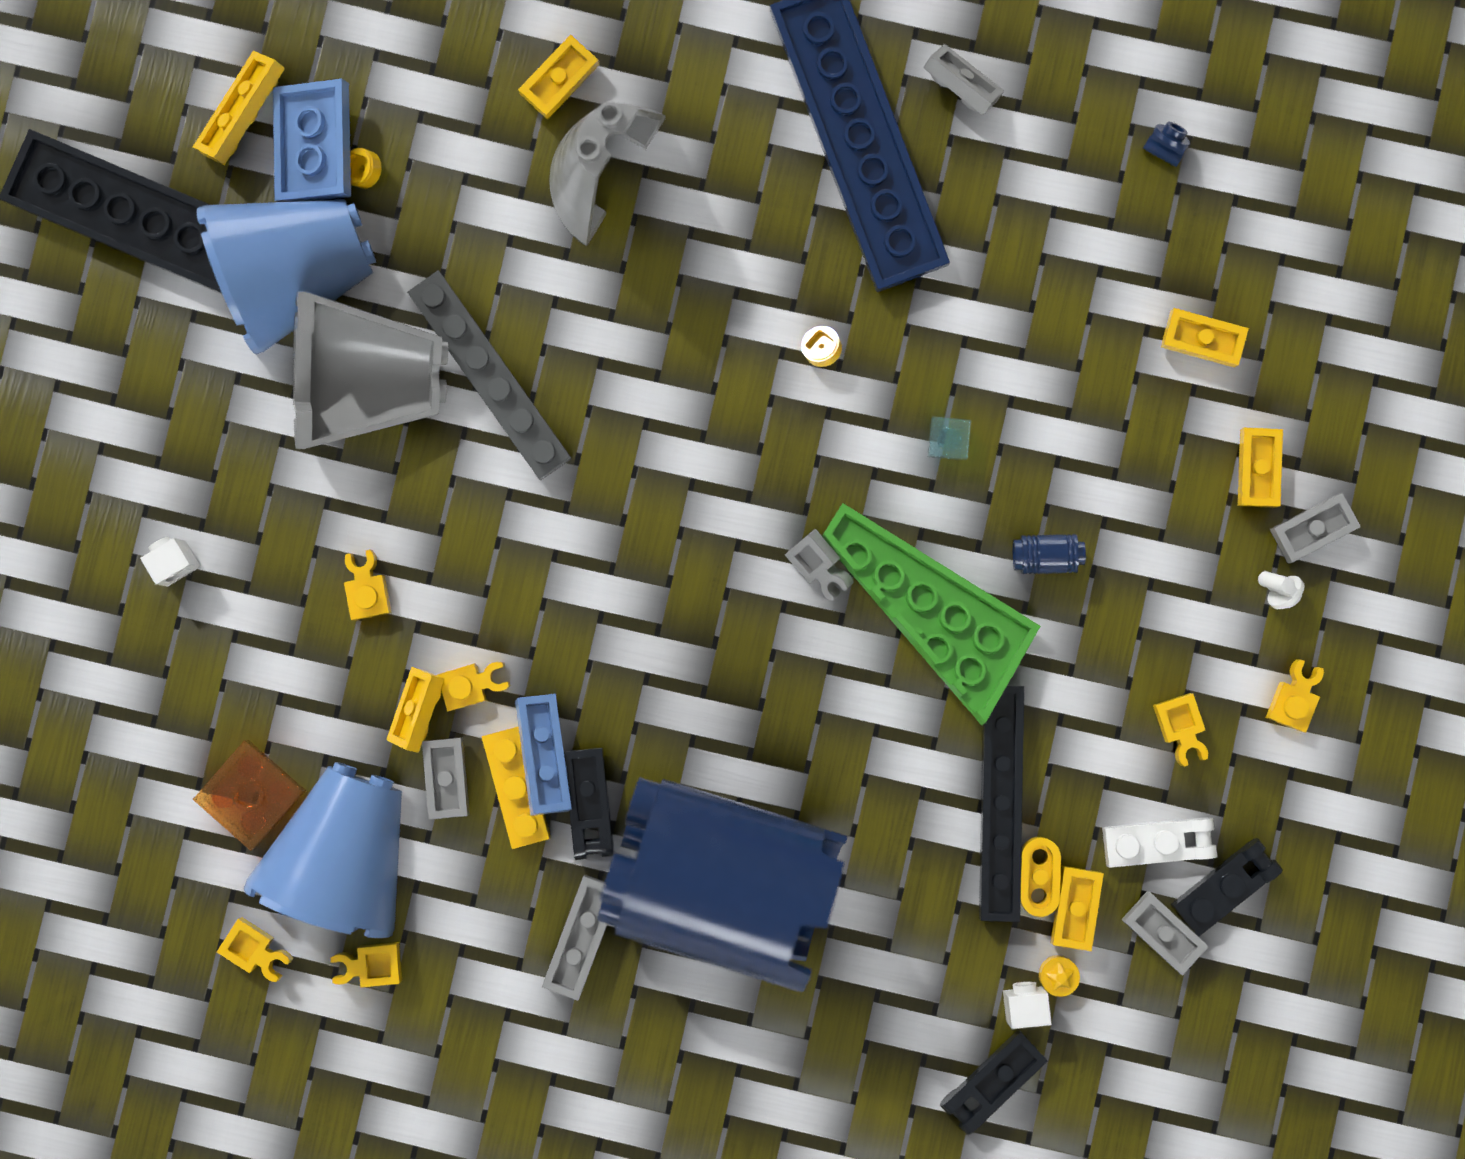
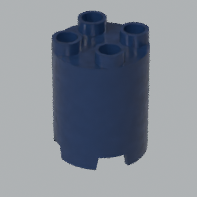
M639 777L625 820L626 829L621 843V847L638 852L637 858L634 859L618 853L614 854L600 898L602 903L597 921L615 926V935L802 993L810 979L812 969L790 959L805 962L814 928H827L844 866V862L838 860L837 857L843 844H846L848 836L663 779L660 784Z

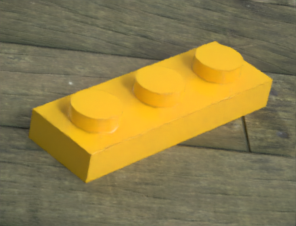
M253 51L193 148L201 154L225 165L229 157L237 150L238 143L250 124L257 118L258 111L270 92L273 91V87L277 86L278 79L285 68L276 60Z
M519 727L482 736L511 848L515 849L550 839L551 835L545 814L530 816Z

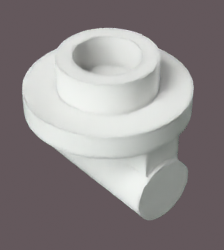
M1267 571L1262 572L1258 577L1259 584L1270 590L1267 600L1274 609L1291 608L1300 601L1304 591V583L1299 577H1285Z

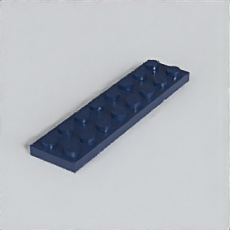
M782 0L771 4V16L876 291L888 289L949 266V258L850 0Z

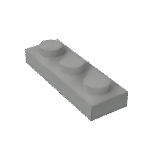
M588 875L583 876L544 979L543 988L579 1001L607 927L606 923L597 921L602 903L600 898L605 882Z

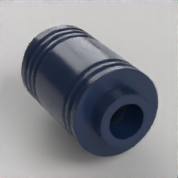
M1076 534L1022 535L1020 539L1013 540L1014 570H1021L1022 574L1077 573L1078 566L1085 565V542H1078Z

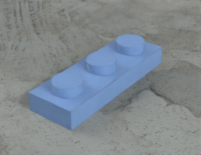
M556 694L517 698L515 705L530 816L570 811L572 808Z

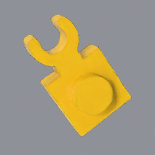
M370 549L365 550L367 562L362 567H358L355 564L354 554L349 553L345 555V565L350 572L354 573L355 580L344 582L351 620L392 613L385 575L373 576V570L377 565V557L374 551Z
M1298 659L1290 667L1291 685L1279 682L1265 718L1306 733L1320 699V696L1310 693L1312 686L1317 685L1322 680L1324 669L1314 667L1312 675L1306 679L1301 672L1305 661Z
M504 662L489 664L483 673L478 672L477 665L474 663L437 674V676L444 678L441 691L447 712L486 701L484 689L489 688L492 691L508 689L511 686L510 682L497 684L492 678L495 670L505 667Z
M1193 693L1153 705L1165 742L1177 741L1178 746L1175 750V758L1180 766L1185 767L1189 765L1186 759V752L1190 748L1196 749L1200 760L1208 759L1206 746L1202 742L1197 741L1195 735L1206 730Z
M243 917L237 919L217 951L218 954L248 973L254 971L257 965L260 966L264 977L272 982L279 981L283 976L273 969V961L278 959L288 965L293 960L292 955L285 950L273 951L270 949L269 946L274 937Z
M399 942L359 946L357 948L358 958H354L346 952L337 953L330 958L331 963L342 962L347 967L345 975H337L332 978V983L345 984L355 976L360 977V988L400 984L402 982Z

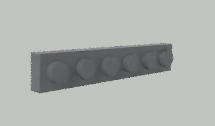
M439 270L409 290L407 293L435 333L442 337V342H448V351L538 479L541 481L571 460L570 455Z

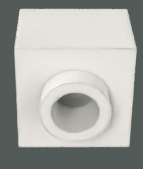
M164 537L148 547L150 552L140 558L154 583L167 587L201 567L186 541L177 538L170 539V537Z
M1018 982L1012 985V990H1003L1006 1022L1011 1029L1051 1025L1048 993L1042 986L1036 987V982Z

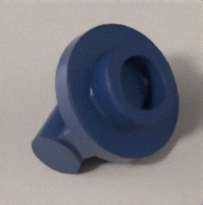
M1168 121L1166 125H1156L1143 149L1177 167L1185 150L1190 145V141L1186 137L1187 131L1183 127Z

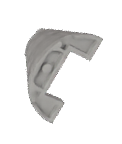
M612 101L605 102L577 122L559 143L550 168L551 198L559 219L565 228L586 247L606 216V211L595 205L599 175L611 157V154L606 149L607 140L611 135L620 134L646 150L665 120V115L645 107Z
M297 291L296 306H298V313H295L293 341V405L296 419H294L296 449H306L439 414L440 403H446L447 383L446 380L439 379L440 365H447L448 342H442L441 336L309 292Z

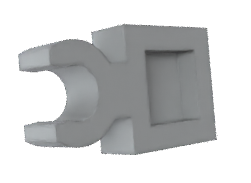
M816 529L785 554L809 584L816 578L821 583L822 593L830 601L834 600L841 593L834 582L839 584L844 591L854 583L849 573L842 569H837L834 565L840 557Z

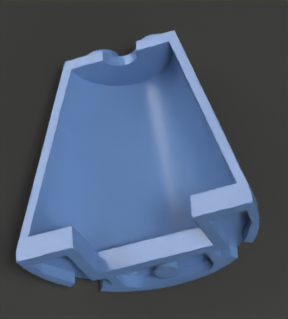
M346 199L204 205L197 208L198 222L200 225L205 224L207 229L206 232L201 233L220 290L236 325H243L247 334L243 335V338L250 350L256 355L266 351L294 330L295 313H298V306H296L297 291L309 292L335 301L373 273L370 264L376 263L374 253L368 240L360 241L356 227L362 226V221L355 204L347 205Z
M335 762L333 767H327L247 878L244 891L251 897H255L256 892L261 894L260 904L311 925L350 935L351 932L361 928L366 929L364 936L369 938L391 937L395 929L402 791L392 788L394 782L390 779L371 775L368 781L355 776L357 771L355 767Z

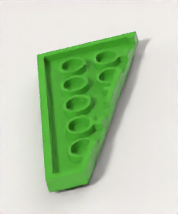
M842 503L822 537L838 554L841 563L981 725L985 724L1041 626Z

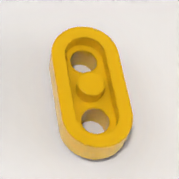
M1033 837L1027 840L1021 848L1020 904L1029 914L1036 917H1045L1052 914L1060 902L1061 853L1057 845L1051 840L1044 837ZM1038 849H1042L1045 852V859L1041 863H1035L1032 858L1033 853ZM1038 888L1043 889V900L1034 902L1031 898L1032 892Z

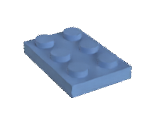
M341 78L273 87L275 201H318L351 197L349 83Z

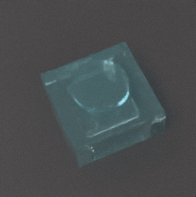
M932 417L928 457L967 460L971 420Z

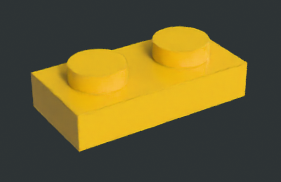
M570 34L518 89L519 93L548 120L600 65L599 60Z
M1173 308L1169 314L1161 348L1235 368L1240 363L1249 328Z
M1248 427L1240 429L1238 506L1272 508L1281 506L1283 429Z
M411 667L386 739L387 741L405 750L419 753L422 742L428 734V725L435 704L440 699L444 678L425 670Z
M1062 866L1060 902L1054 915L1050 941L1052 945L1092 952L1104 875L1102 872Z

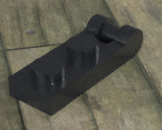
M603 747L565 751L564 757L572 808L569 813L575 860L587 859V855L602 854V857L614 856V841ZM599 827L600 838L586 839L584 829Z
M1258 838L1246 843L1170 904L1189 929L1198 937L1264 884L1274 880L1282 873V867L1276 860L1269 859L1264 852L1265 846ZM1252 861L1258 870L1249 876L1243 869V866Z
M1018 1029L961 1085L947 1094L941 1101L940 1107L948 1115L953 1114L960 1121L959 1127L966 1135H970L1048 1061ZM971 1096L980 1104L972 1111L964 1104Z

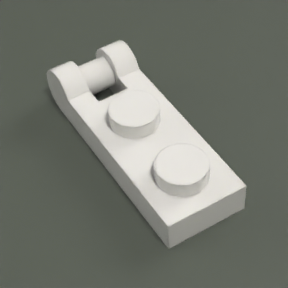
M1204 817L1102 827L1106 866L1112 868L1217 858L1216 845H1212L1211 831L1214 830L1213 818ZM1195 832L1196 846H1185L1184 833Z

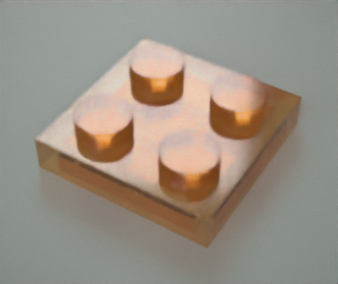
M244 740L193 800L252 851L257 848L306 790L251 741Z

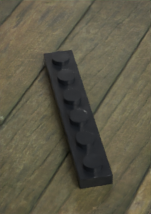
M1006 686L987 722L983 724L980 921L1020 922L1024 686Z

